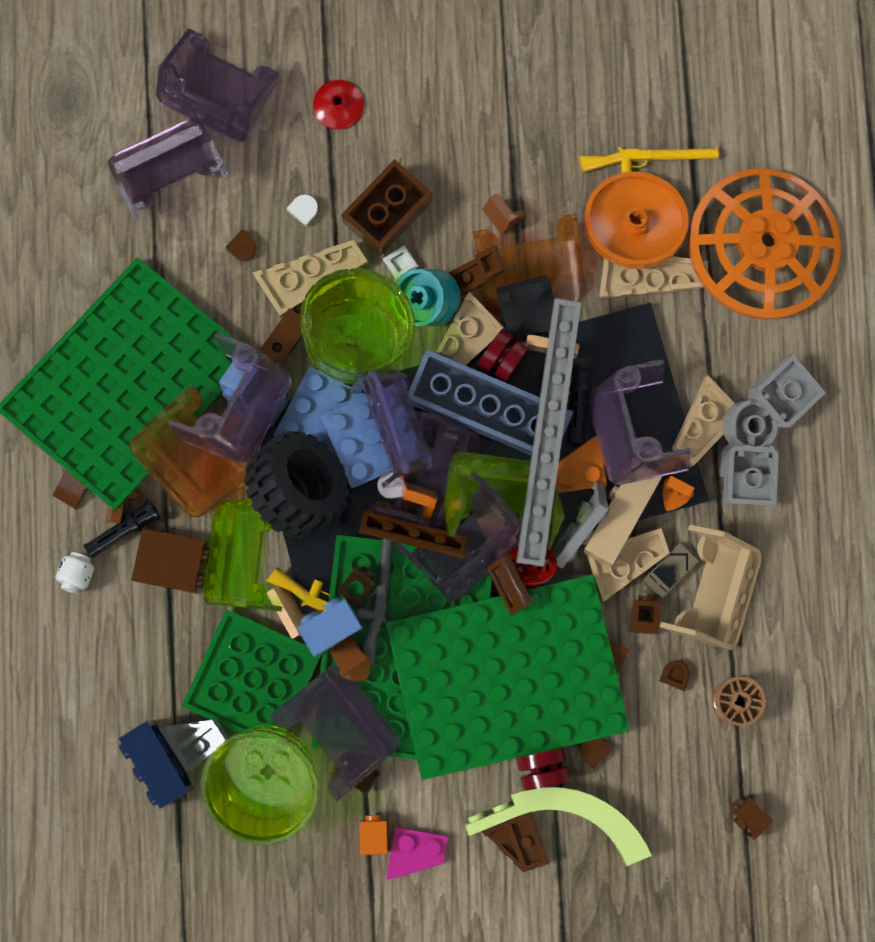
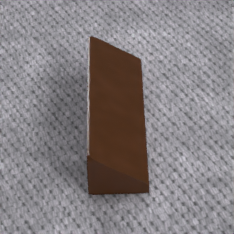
M367 511L363 513L359 533L461 558L465 557L468 536Z

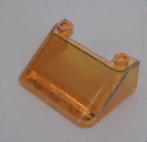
M576 214L565 215L558 220L556 225L557 238L500 248L493 232L489 230L473 231L472 244L474 255L493 245H497L505 267V271L501 275L481 287L483 304L487 311L493 314L501 313L496 291L497 287L547 275L551 281L553 300L556 298L574 301L582 297L585 291V280Z
M193 385L181 392L132 438L130 451L187 515L201 517L246 486L245 475L247 473H245V469L253 454L241 450L230 457L192 413L199 408L202 399L200 393Z

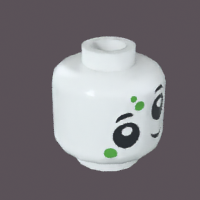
M75 552L62 557L55 575L56 580L62 584L61 589L76 593L77 589L84 590L88 588L94 572V566L90 563L91 559Z

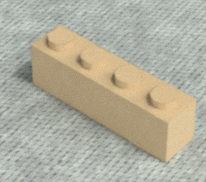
M635 458L633 464L627 462L620 475L624 478L620 487L615 485L607 498L611 500L607 517L602 523L598 522L599 525L590 539L582 543L586 546L584 554L612 568L664 474L663 472Z

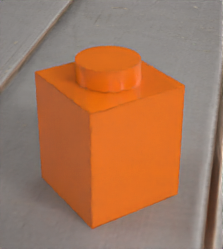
M365 815V820H360L359 822L360 855L387 854V819L381 820V815Z

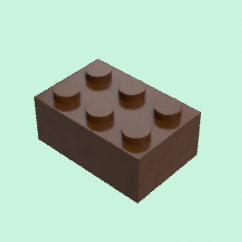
M394 159L341 214L342 222L376 254L381 256L433 202V193Z

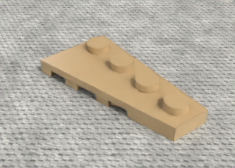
M351 240L324 249L322 252L305 255L288 263H280L272 268L253 272V275L281 318L289 308L294 310L296 306L365 266L368 264V261L356 242Z

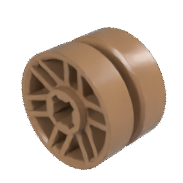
M731 677L723 680L715 688L712 696V705L716 715L723 722L730 725L746 726L753 724L762 716L766 706V697L763 689L756 681L747 677ZM738 697L743 699L740 706L735 705Z

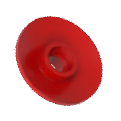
M332 80L323 84L317 90L313 99V110L318 121L334 130H343L353 126L360 119L364 109L361 92L354 84L345 80ZM336 98H340L343 102L340 105H335L333 101Z

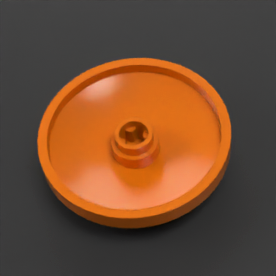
M624 172L604 180L590 195L584 215L586 235L594 249L611 263L630 269L655 267L673 257L684 242L689 224L687 207L678 191L662 178L644 172Z

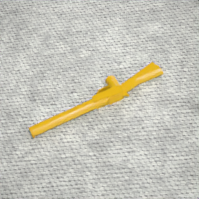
M718 146L715 149L623 150L621 147H618L619 152L607 156H578L583 173L620 162L621 173L632 172V168H642L647 161L718 159L719 151ZM645 161L641 166H631V162Z
M278 567L266 580L268 583L294 593L304 601L300 606L308 605L317 610L326 611L324 605L329 602L318 598L320 592L329 595L321 591L324 586L323 582L315 579L308 592Z

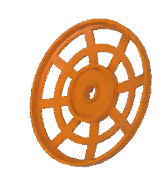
M766 168L747 169L723 178L710 188L700 200L693 213L689 227V255L701 284L724 307L749 318L763 320L782 319L807 309L821 298L830 287L840 262L841 241L839 229L828 204L805 181L779 170ZM759 175L760 188L745 191L734 199L721 190L727 184L737 179ZM769 175L789 180L803 188L808 194L800 201L787 192L772 189ZM761 196L762 209L752 214L740 205L741 202L749 198ZM772 196L784 199L795 207L787 215L774 210ZM714 197L726 207L722 210L717 220L715 234L699 235L702 215L708 203ZM815 200L826 214L834 238L820 237L817 222L808 209ZM731 212L743 221L737 233H723L726 220ZM801 214L807 219L813 236L799 235L794 221ZM762 235H770L774 239V245L766 246L762 242ZM724 244H737V249L742 259L735 266L731 264L727 257ZM699 245H715L718 259L727 272L717 284L712 280L703 264ZM799 246L813 247L811 259L806 268L795 258ZM821 248L834 249L831 269L825 281L819 287L810 274L818 262ZM787 265L797 275L796 278L789 282L775 285V272ZM749 266L765 272L764 284L754 282L744 277L742 273ZM736 281L747 289L764 293L763 309L742 304L728 296L724 291ZM802 282L812 294L806 300L783 309H774L775 293L791 290Z

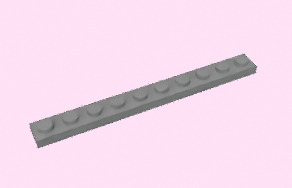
M556 298L553 302L516 563L544 567L581 302Z

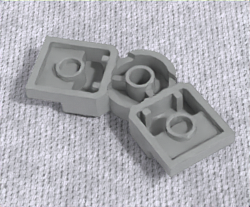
M789 354L771 372H766L749 389L748 400L733 404L724 416L723 433L729 444L721 451L720 477H724L723 503L776 506L779 453L771 443L776 437L778 428H790L826 393L794 354ZM750 420L754 423V430L752 432L748 428Z

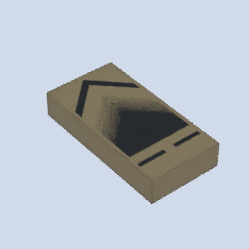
M679 543L643 581L662 599L698 563V560Z

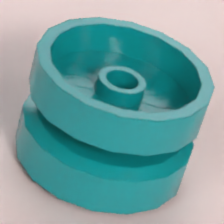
M412 269L403 274L396 283L393 300L398 316L405 323L415 327L441 326L451 321L457 314L461 303V296L456 280L448 272L440 269Z

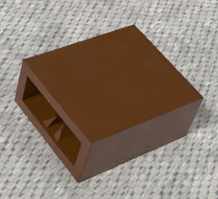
M142 529L131 581L197 594L198 589L203 588L205 574L201 572L203 563H208L210 548L207 547L208 543L204 540Z

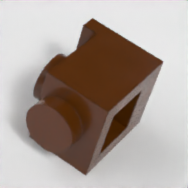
M638 595V600H632L629 632L658 634L661 602H655L653 596ZM641 610L648 612V619L642 620L639 613Z
M745 796L743 799L739 797L729 807L736 816L733 821L743 831L749 829L750 831L746 835L753 840H756L773 822L749 797Z

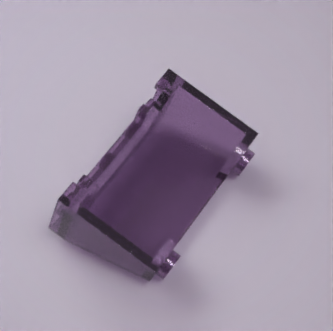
M188 28L159 65L156 97L164 106L234 141L243 142L251 133L278 82L279 72L270 67L258 66L252 75L209 54L210 44L203 34Z

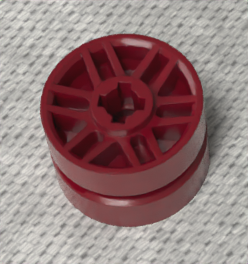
M502 328L485 351L476 368L486 375H489L497 368L493 378L507 383L523 361L530 346L519 339L511 347L514 335Z
M563 747L528 756L516 757L518 771H530L529 774L520 777L523 791L549 787L571 780L567 766L556 767V764L566 761Z

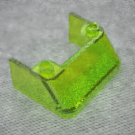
M467 452L454 453L449 464L444 502L449 536H455L461 519L469 516L471 507L518 512L522 522L531 461ZM556 484L547 548L552 547L564 519Z
M251 499L218 501L212 516L209 541L210 554L206 566L203 592L205 603L221 607L282 612V606L267 604L269 601L268 590L265 585L258 584L263 532L272 531L271 525L264 523L260 519L261 515L258 511L255 512L253 510Z

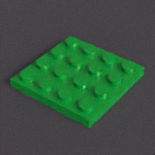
M226 609L181 707L210 720L217 719L221 725L279 750L319 663L322 652L313 656L307 645Z

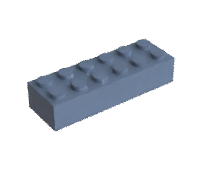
M426 349L404 402L532 455L540 397ZM566 409L563 435L573 414V411Z

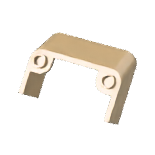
M689 525L688 530L701 536L697 544V552L699 557L706 561L692 611L683 610L676 617L675 625L661 622L660 627L680 636L719 648L733 650L740 638L761 564V552L756 547L726 532Z

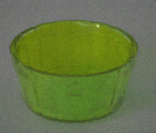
M351 268V270L342 269L332 272V274H327L319 279L316 284H313L301 305V331L307 353L311 361L322 373L339 382L362 384L382 377L405 354L415 332V314L404 291H401V288L395 282L371 270ZM349 336L352 339L358 338V347H347L348 340L346 338Z
M257 726L237 733L222 742L212 752L204 765L205 768H203L200 784L202 787L200 789L205 809L211 820L216 823L215 825L235 840L246 844L250 843L251 845H272L283 842L300 832L303 826L308 823L315 810L318 797V777L313 757L306 745L298 737L284 729L273 726ZM265 765H270V768L276 772L271 775L270 779H265V774L260 773V769H265Z

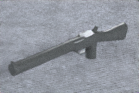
M387 539L382 540L377 593L369 596L367 608L359 607L358 618L372 619L361 651L363 654H367L370 663L375 665L377 636L382 623H387L385 612L393 541ZM376 594L375 609H369V599L372 595Z

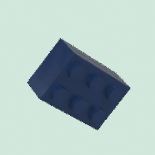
M155 720L146 721L119 737L121 742L119 749L126 759L130 758L135 767L132 771L140 783L144 781L149 790L146 792V795L153 806L158 805L160 809L166 807L195 789L159 730Z

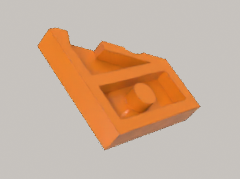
M599 436L593 437L558 463L554 495L592 489L595 481L602 483L605 487L607 486Z

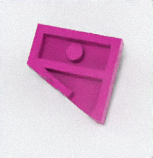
M395 827L386 879L391 880L443 864L448 836Z

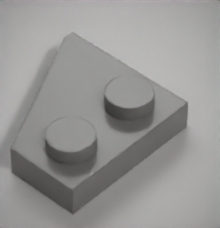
M217 719L170 725L159 729L186 772L192 771L231 742Z

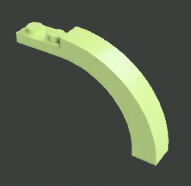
M549 786L511 793L510 796L514 804L509 806L508 802L501 803L493 807V813L484 816L483 812L468 817L469 823L465 824L468 835L471 836L528 812L561 810L582 816L600 827L613 841L626 866L652 856L637 829L618 810L591 794L566 787Z

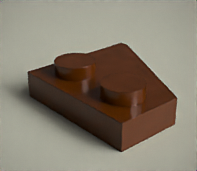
M531 812L519 815L482 831L523 873L549 864Z

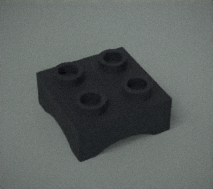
M547 275L496 288L504 328L514 335L513 341H517L529 334L548 332L550 330L554 300L551 281Z

